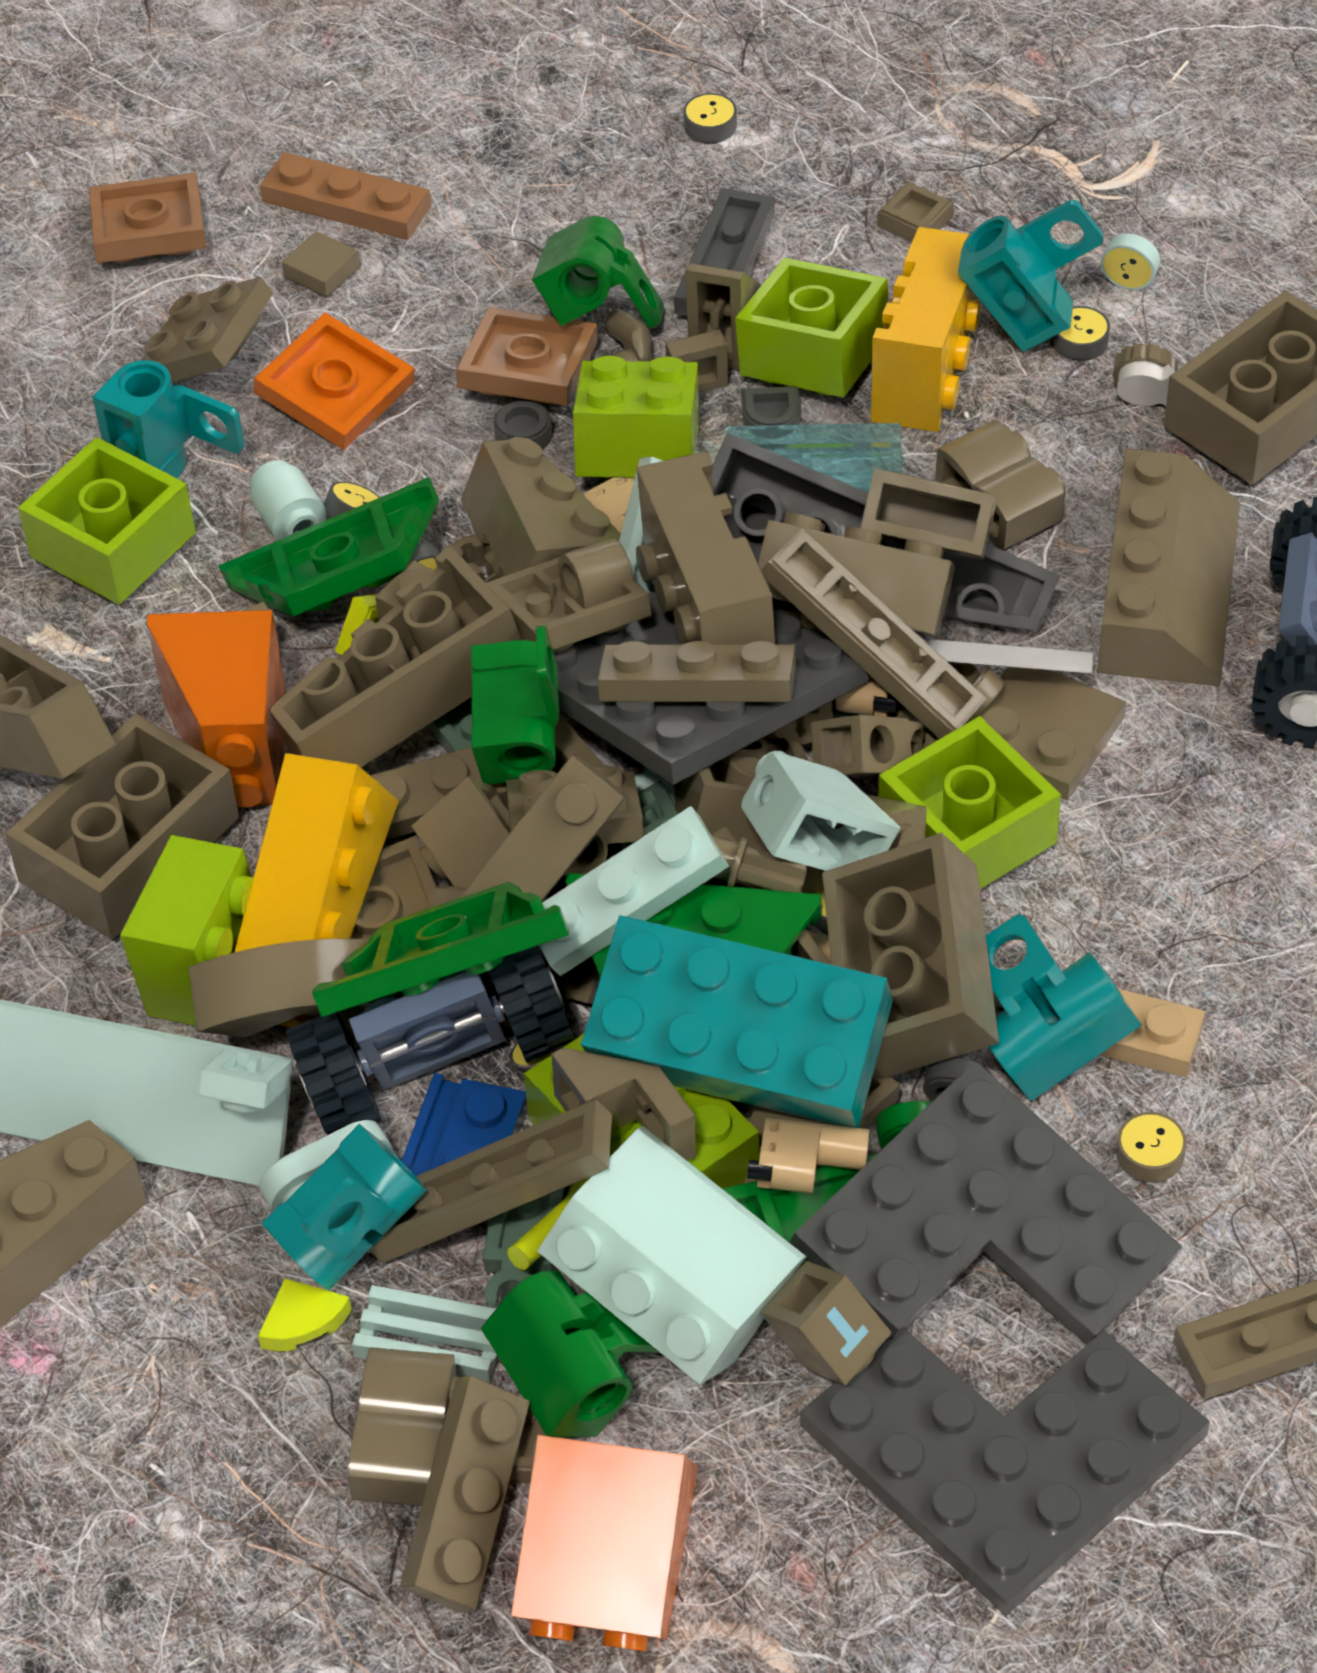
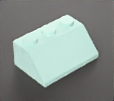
M644 1126L637 1128L609 1158V1169L591 1176L572 1196L537 1250L538 1253L699 1385L735 1363L765 1319L760 1312L796 1273L806 1258L803 1253Z

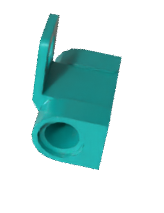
M1069 200L1018 229L1015 228L1007 217L1003 215L995 216L980 224L964 241L961 249L958 274L1018 347L1025 352L1070 328L1073 299L1057 280V269L1099 247L1103 243L1104 234L1083 206L1076 200ZM1071 221L1077 223L1082 228L1084 235L1076 243L1063 244L1053 238L1051 229L1056 223Z
M139 360L126 364L92 396L102 440L175 478H178L186 467L187 458L184 442L191 435L235 454H238L245 447L240 415L234 407L185 386L172 385L168 369L159 362ZM204 412L217 416L226 426L228 434L215 430L206 420Z
M1021 914L1013 916L986 935L992 989L1005 1011L996 1016L999 1043L991 1045L989 1048L1030 1101L1142 1026L1113 980L1091 952L1062 971L1031 923ZM1018 939L1026 942V955L1017 966L1006 970L995 967L994 955L1000 946L1010 940Z
M358 1124L342 1140L338 1149L285 1203L280 1204L261 1224L313 1280L329 1291L427 1191V1188L387 1145L362 1125Z

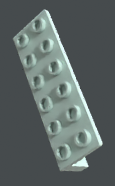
M0 999V1132L43 1141L90 1120L135 1157L136 1161L259 1186L260 1179L267 1169L284 1156L294 1058Z

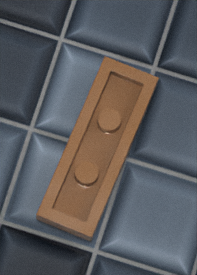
M287 152L282 153L260 184L262 202L405 240L410 239L431 207L429 189Z

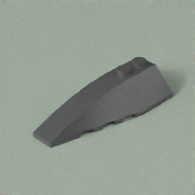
M726 433L713 463V472H711L714 496L727 494L733 508L732 514L725 515L724 519L733 539L746 536L757 563L759 562L768 520L783 523L785 512L822 520L821 523L826 524L825 533L844 536L846 526L861 527L868 497L867 492ZM885 539L884 546L904 550L906 544L890 539ZM989 544L986 546L983 560L945 552L943 559L952 561L955 571L944 617L1036 632L1061 575Z

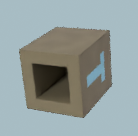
M809 1261L804 1262L760 1312L807 1370L843 1385H847L855 1375L867 1368L873 1360L876 1350L892 1333L846 1275Z

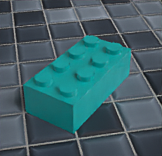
M619 915L581 1046L588 1053L659 1066L672 1085L831 1125L859 1128L893 999L886 977Z

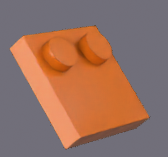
M325 312L254 378V393L345 450L414 383L415 368Z

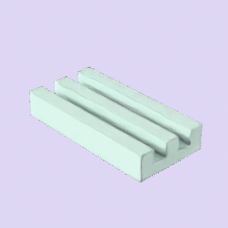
M371 1285L368 1294L369 1306L368 1309H363L360 1318L361 1330L360 1333L355 1334L352 1343L354 1357L366 1359L369 1347L454 1354L457 1377L472 1375L490 1383L498 1356L480 1328L496 1308ZM381 1331L418 1338V1341L424 1344L440 1347L449 1344L483 1352L481 1356L377 1337V1333Z

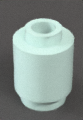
M274 460L265 463L253 474L250 481L251 501L277 541L326 520L325 506L298 467L282 460Z

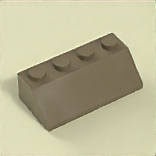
M1125 448L1101 627L1097 673L1220 687L1240 502L1186 454Z

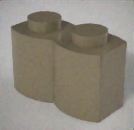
M994 420L937 448L935 477L939 483L996 495L997 503L988 538L997 547L1005 550L1062 521L1066 489L1061 476L1053 468H1047L1042 462L1031 457L1029 446L1023 436L1016 431L1012 432L1001 422Z
M369 1347L362 1378L359 1411L355 1421L348 1463L347 1478L352 1500L422 1506L455 1379L461 1378L457 1377L454 1354Z

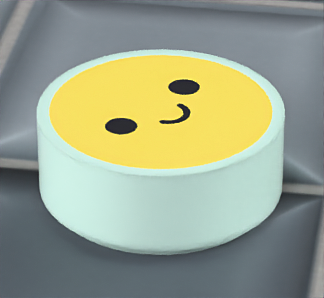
M1129 233L1113 237L1101 258V268L1105 276L1115 285L1130 290H1139L1150 285L1160 266V255L1156 247L1147 239Z

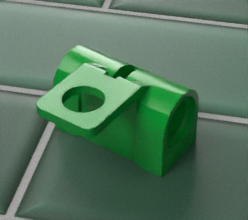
M590 216L548 237L532 281L561 326L596 309L605 301L609 290L619 284L623 285L647 326L652 330L660 325L665 310L664 304L632 251L624 247L622 232L613 221L605 217ZM641 290L643 291L644 295L646 296V299H647L648 303H647L646 300L644 299Z
M536 626V642L514 640L471 645V748L482 782L486 784L506 783V780L519 779L521 774L529 771H551L555 766V725L559 720L558 665L547 626Z
M554 1270L539 1272L517 1284L480 1328L522 1397L530 1401L529 1408L546 1436L597 1437L624 1405L632 1392L633 1385L618 1363L619 1358L624 1352L660 1353L590 1294L585 1292L575 1296L561 1272Z

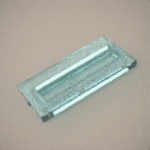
M900 423L726 426V433L869 493L874 468L902 474L904 457L901 453Z

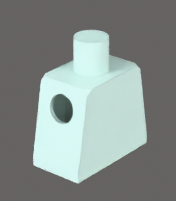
M772 751L759 760L755 768V778L742 799V810L773 856L825 871L888 851L901 829L893 819L843 773L830 767L787 755L782 751ZM837 823L844 824L841 828H834Z

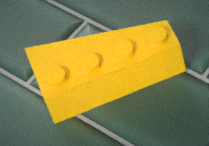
M918 227L904 260L903 276L898 275L894 284L892 303L887 302L882 313V323H884L883 328H876L872 338L871 422L939 432L945 409L955 410L960 386V376H955L956 370L966 371L971 347V337L966 336L967 331L977 332L982 307L980 299L977 298L975 293L958 274L961 249L964 241L970 234Z
M285 753L235 952L295 941L350 939L399 803L397 798L359 765ZM302 1014L277 1024V1026L291 1028L318 1016Z

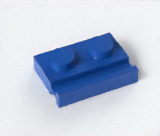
M434 1073L405 1149L402 1162L415 1176H418L520 1132L528 1110L526 1091L468 1079H462L460 1084L444 1080V1074Z

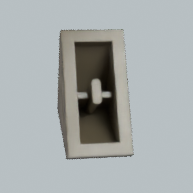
M689 263L685 270L688 337L720 329L727 343L728 368L740 370L735 318L762 284L744 272Z

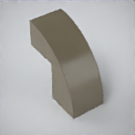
M316 939L280 943L234 952L188 967L197 1031L248 1037L302 1014L320 1016L321 1014L312 996L313 988L319 983L331 982L347 977L341 963L355 950L365 945L368 940ZM386 996L339 1011L338 1014L342 1019L349 1020L363 1014L368 1005L379 999L386 998Z

